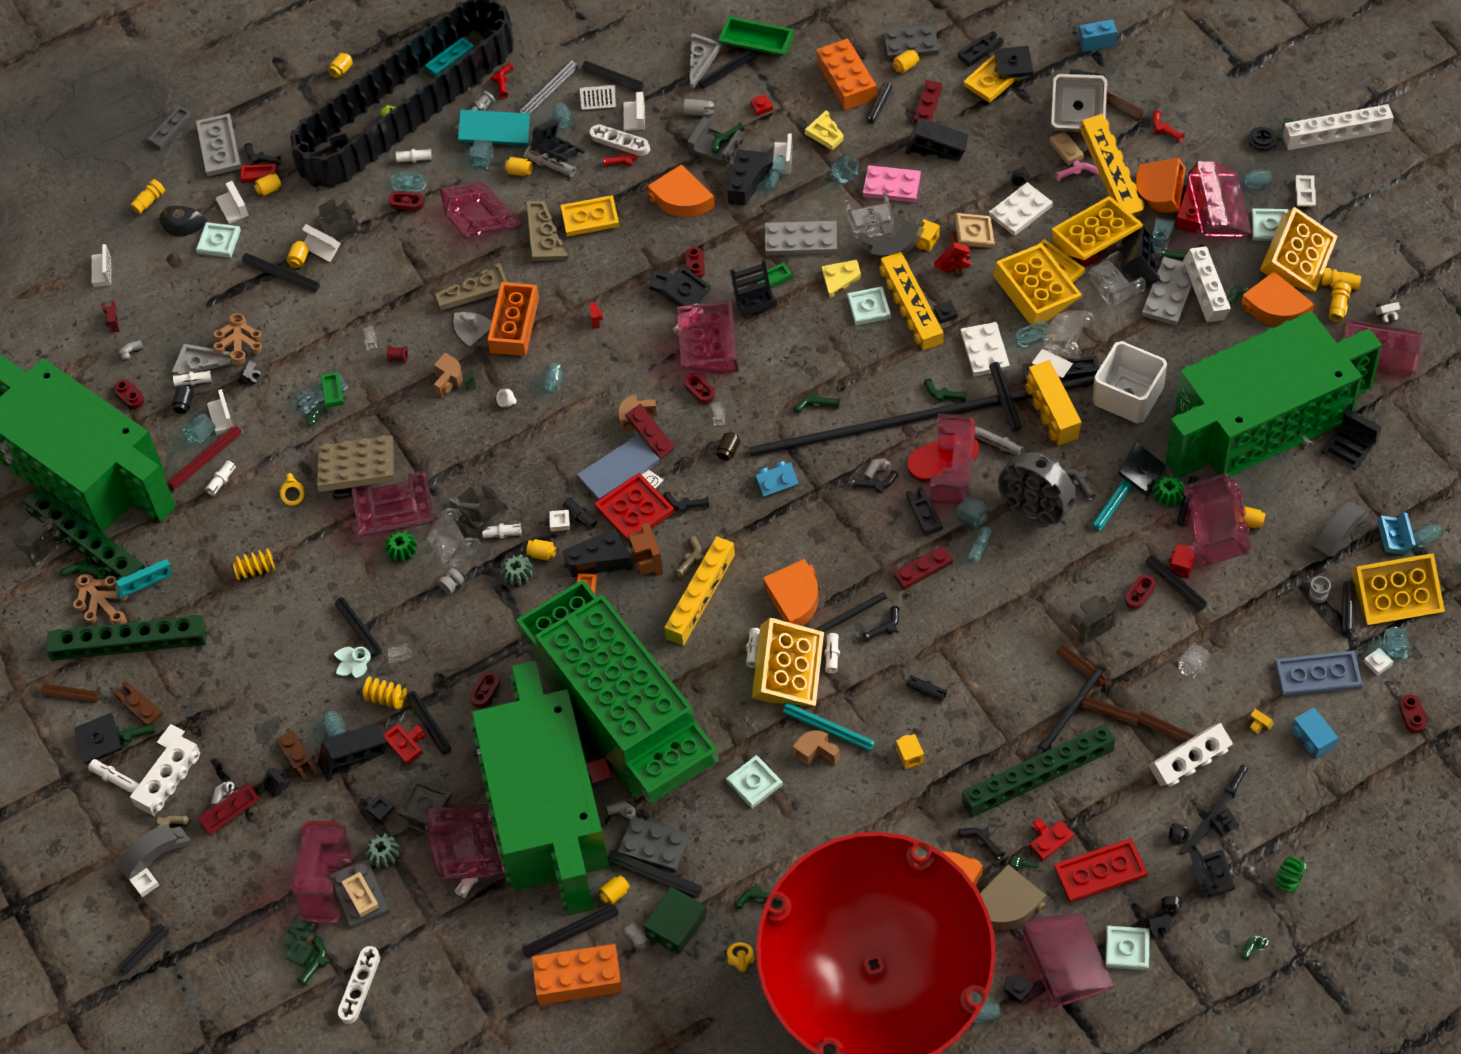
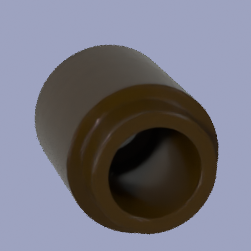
M733 432L724 433L716 449V455L724 461H729L733 458L741 442L739 436Z

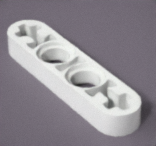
M595 125L590 129L592 140L597 143L638 156H645L650 151L649 143L644 138L603 125ZM611 136H617L614 140H608ZM631 140L630 144L623 145L625 141Z
M373 946L365 947L360 952L339 1006L338 1015L345 1024H352L357 1020L380 962L379 952ZM373 953L374 958H370L368 962L366 956H370ZM362 971L369 973L368 977L364 980L357 978V975ZM359 990L361 995L357 999H352L350 997L351 992ZM349 1003H350V1004H352V1006H351L352 1014H349L347 1017H345L344 1012H348V1011H349V1009H350Z

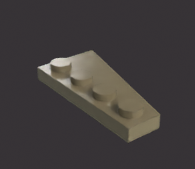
M527 201L526 209L531 260H567L568 255L563 249V243L557 235V229L551 221V216L545 202Z
M501 264L494 265L495 268L489 271L487 269L481 271V275L473 279L471 277L465 279L463 284L459 286L455 284L436 293L440 310L499 294L501 282H507Z

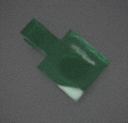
M299 912L287 928L289 933L283 940L286 943L285 947L293 950L300 939L306 941L317 926L316 921Z

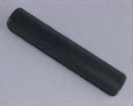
M887 81L883 83L867 116L868 123H876L892 90V83Z
M1191 476L1189 478L1177 518V525L1187 526L1199 485L1198 477Z
M1350 580L1343 582L1341 631L1347 635L1352 634L1354 631L1355 584Z
M159 924L118 965L119 970L124 974H128L169 933L168 928L163 924Z

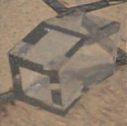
M373 325L363 328L366 350H378V339Z
M722 402L710 404L714 427L726 426L725 409Z
M407 643L387 648L390 665L413 659L412 648Z
M634 922L623 930L624 936L632 942L636 951L648 946L643 931Z

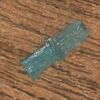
M777 155L772 168L769 169L770 173L764 186L766 188L770 186V190L775 189L779 177L782 176L781 172L786 162L784 156Z
M981 527L977 539L973 541V547L968 556L971 562H979L983 551L987 549V542L992 534L990 528Z

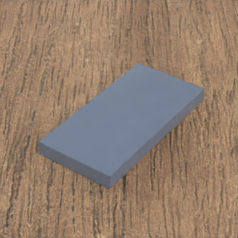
M636 435L578 473L577 477L595 498L600 500L640 472L642 475L659 464L660 458L639 435Z
M1354 650L1275 659L1274 662L1282 697L1361 689L1363 686Z

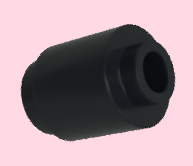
M181 386L176 388L172 402L174 412L186 414L190 410L194 392L190 387Z

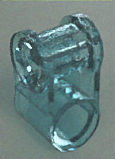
M1156 218L1153 231L1155 251L1162 252V249L1166 250L1168 248L1170 237L1174 230V220Z

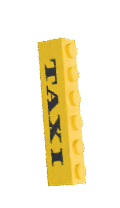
M1103 114L1082 120L1079 128L1108 195L1134 217L1140 216L1144 210V203L1137 195L1136 184L1130 179V171L1124 165L1122 152L1117 149L1115 136L1110 133L1108 120L1104 119Z
M902 252L881 258V266H879L881 276H885L888 289L893 291L894 301L896 304L899 303L900 312L903 317H906L909 330H913L916 344H920L922 350L943 344V331Z
M716 536L664 627L667 640L682 646L685 645L735 556L733 542Z

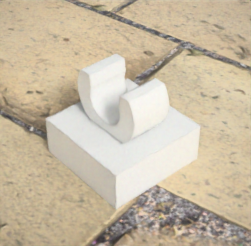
M1399 302L1375 308L1377 315L1383 314L1382 321L1384 323L1389 322L1388 315L1392 316L1393 321L1398 320V314L1395 311L1400 309Z

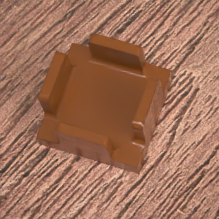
M646 523L641 525V531L627 535L630 548L633 547L636 554L633 555V560L640 575L655 572V575L658 576L663 574L661 554L650 525Z

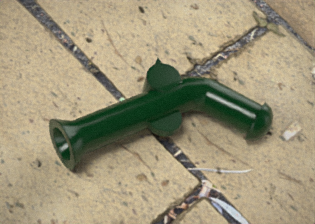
M739 122L737 126L724 134H713L716 139L712 143L711 152L717 154L720 151L719 144L729 140L737 130L745 131L743 125Z
M1200 244L1198 248L1206 246L1204 244ZM1162 249L1161 259L1167 257L1184 260L1188 252L1186 250L1173 252Z
M927 378L924 380V385H926L930 395L936 397L935 405L942 402L944 398L960 399L965 402L967 400V391L954 392L948 391L947 388L936 390L932 379Z
M811 389L810 397L803 398L793 409L796 413H801V410L808 404H813L814 407L828 405L839 408L840 397L836 399L821 398Z
M87 558L81 564H74L60 570L63 577L79 571L80 574H93L99 578H104L106 575L105 568L90 566Z
M154 722L135 729L133 726H129L127 731L123 732L117 728L120 739H124L125 747L132 742V737L156 733Z
M755 882L753 890L745 892L734 902V906L737 909H742L752 898L756 899L758 903H762L768 899L770 893L763 892L761 887Z
M319 936L312 939V944H314L318 951V955L309 959V967L297 979L305 987H307V982L319 966L325 967L328 963H331L326 958V949Z

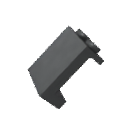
M703 117L688 140V151L691 154L726 166L734 158L736 150L742 146L743 138L741 131L737 130L729 140L720 143V151L714 154L711 152L712 143L716 139L713 134H724L726 131L712 127L710 119Z

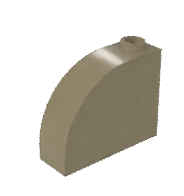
M1009 865L980 893L988 909L993 930L1007 931L1021 927L1029 922L1037 913L1041 914L1046 908V894Z

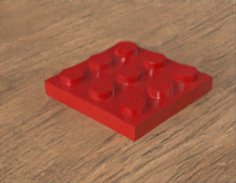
M640 472L594 503L595 508L627 542V535L641 531V525L649 523L652 529L675 513L670 503Z

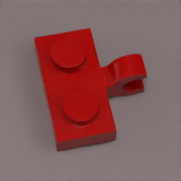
M953 242L934 261V268L948 273L957 265L968 269L972 265L971 262H968L971 258L969 247Z
M396 724L384 734L389 746L406 765H409L423 754L421 748L415 743L425 737L419 725L407 734L399 724Z
M1039 817L1033 822L1032 828L1040 836L1031 842L1029 847L1042 861H1045L1074 838V834L1061 820L1048 829L1044 821Z

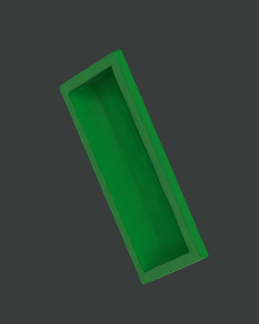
M728 16L718 43L784 56L794 40V29Z

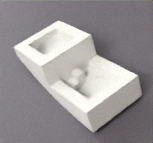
M1296 175L1297 206L1315 207L1314 176Z

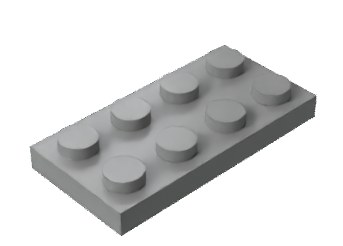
M230 113L196 121L207 177L241 169Z
M837 221L765 223V256L837 253Z
M1163 257L1157 273L1160 276V281L1152 285L1142 311V316L1177 326L1193 285L1184 262Z

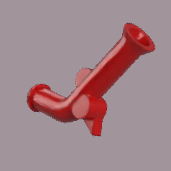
M507 63L497 74L490 78L491 81L498 84L500 92L498 96L501 99L509 96L505 87L508 79L504 75L514 69L512 63Z
M1155 110L1153 112V125L1156 129L1152 132V135L1164 132L1181 142L1184 139L1185 133H1180L1170 128L1169 123H1160L1161 111Z
M622 153L619 157H603L604 167L619 163L633 166V161L638 159L639 156Z

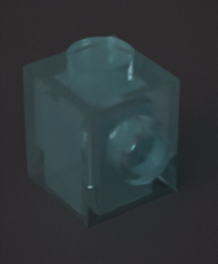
M475 139L473 146L469 149L471 166L489 169L494 155L492 142Z
M847 153L832 162L830 176L842 184L858 176L859 161Z
M196 414L182 430L190 442L203 443L215 430L216 426L206 414Z
M969 495L957 508V519L974 529H977L980 524L983 525L988 518L985 503Z
M1391 627L1385 629L1383 643L1386 655L1390 659L1407 658L1410 645L1406 628Z

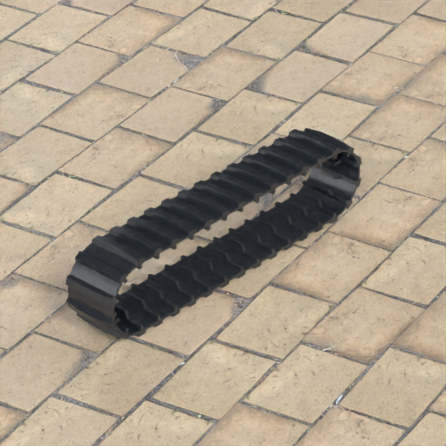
M466 0L458 2L454 9L450 12L446 11L442 14V18L430 23V27L426 30L419 31L414 39L407 40L403 47L399 50L395 49L391 52V56L379 61L375 68L368 69L363 77L360 79L356 78L352 81V85L340 90L336 97L333 99L329 98L324 106L313 110L312 115L301 119L297 128L291 132L292 155L301 178H306L310 185L314 187L328 186V188H335L338 184L349 182L352 176L357 172H362L367 164L375 162L379 155L391 150L392 145L396 142L400 143L404 140V136L416 131L417 126L429 121L433 114L441 112L446 104L454 102L455 98L461 93H466L471 85L479 83L486 74H491L496 66L504 64L509 53H513L514 49L511 20L505 5L501 6L496 0ZM482 28L493 29V35L485 41L481 39L477 47L473 50L468 49L464 57L460 60L455 59V63L446 70L442 69V73L433 80L431 78L428 79L429 83L420 90L416 88V93L408 99L403 98V103L395 109L390 108V112L381 119L377 118V122L368 129L363 128L364 132L355 139L351 137L350 143L342 149L337 148L336 153L328 156L322 154L323 157L311 156L310 151L315 152V147L323 141L327 143L331 135L337 131L340 133L343 126L349 122L353 123L354 118L362 112L367 113V108L375 102L379 104L383 96L387 93L392 94L395 87L401 83L405 84V80L414 73L416 75L419 74V69L463 36L468 37L469 32L479 29V31H482Z

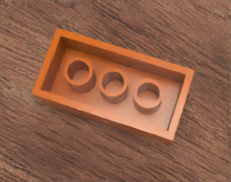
M848 38L816 49L817 64L845 111L876 99L877 86Z
M501 282L487 340L490 353L526 356L539 301L537 285Z
M616 944L532 956L536 995L539 1005L623 992Z

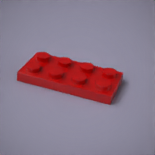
M1131 838L1054 864V869L1069 903L1146 878L1148 875Z

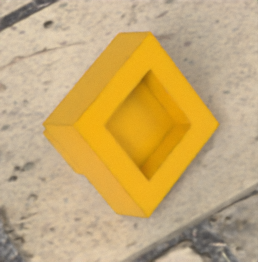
M1254 709L1251 713L1254 722L1250 728L1255 733L1259 734L1263 726L1270 730L1274 725L1272 719L1257 709Z

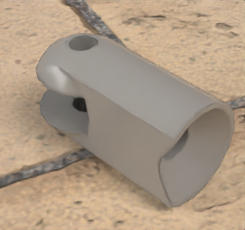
M685 99L684 115L711 116L714 111L704 109V107H713L714 103L710 100Z

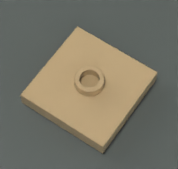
M956 213L955 224L959 244L984 248L994 247L991 216Z

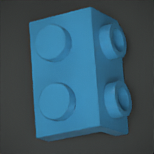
M785 461L774 464V469L768 470L766 467L757 471V475L753 477L758 483L762 497L799 484L791 462L786 464Z
M1403 512L1398 518L1380 516L1377 519L1385 552L1406 555L1415 546V538L1407 513Z

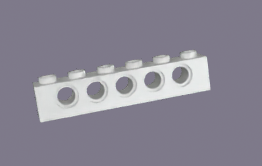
M1387 104L1285 123L1283 139L1287 150L1391 132L1394 117Z

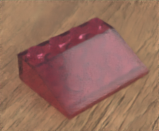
M1197 161L1188 171V176L1202 235L1252 236L1237 171L1215 162Z
M726 300L677 307L682 369L716 374L739 372L732 301Z
M1347 319L1344 338H1350L1357 332L1370 328L1381 342L1382 348L1377 369L1387 373L1397 372L1404 376L1416 375L1422 332Z
M1082 913L1047 916L1024 923L1023 936L1054 1008L1114 988V984Z

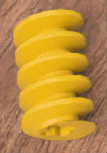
M266 548L264 555L261 550H258V556L251 552L250 558L243 554V560L236 556L235 562H233L237 580L241 579V574L245 579L248 578V572L254 577L256 570L260 575L263 574V569L267 573H270L271 567L275 570L272 554L268 548Z
M369 676L363 687V698L365 701H372L375 704L379 703L382 706L387 705L390 708L394 706V709L399 710L405 702L407 688L401 691V685L398 684L394 689L393 682H390L388 687H386L387 682L385 680L379 685L378 678L372 683V677Z

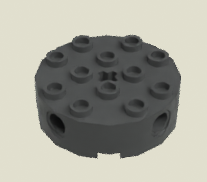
M1021 452L1004 467L998 477L999 492L1002 498H1006L1011 504L1009 508L1026 522L1039 527H1047L1049 524L1056 525L1061 522L1071 510L1076 500V488L1060 464L1039 452Z

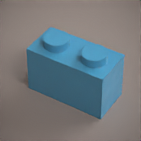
M1113 19L1079 25L1078 40L1082 52L1116 46L1117 29Z
M1315 708L1294 718L1292 726L1294 735L1303 741L1306 750L1312 753L1315 758L1336 748L1339 737Z

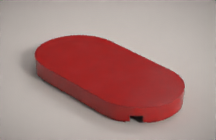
M952 433L913 451L908 458V471L917 480H924V482L935 481L975 462L979 452V444L968 433Z

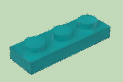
M462 37L428 62L425 68L434 77H437L442 73V69H448L455 63V59L460 60L467 54L468 49L473 50L475 47Z
M165 559L145 569L138 570L127 577L120 578L118 581H115L116 595L120 599L170 577L171 564Z

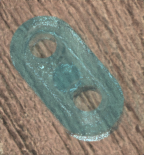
M399 172L391 177L392 187L400 191H421L427 184L425 176L421 173Z
M1043 321L1023 327L1016 332V343L1019 346L1028 347L1047 340L1051 335V327Z

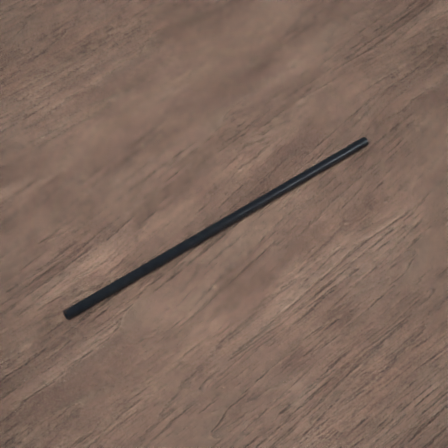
M1095 374L1061 381L1065 390L1094 384ZM1026 389L1010 392L1012 401L1032 397L1031 394L1027 393ZM999 395L756 445L749 447L750 455L755 456L1002 403Z

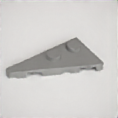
M692 33L690 88L694 89L722 49V43Z
M183 344L172 373L176 376L189 374L192 371L199 372L232 365L230 361L231 352L225 351L223 354H216L214 349Z

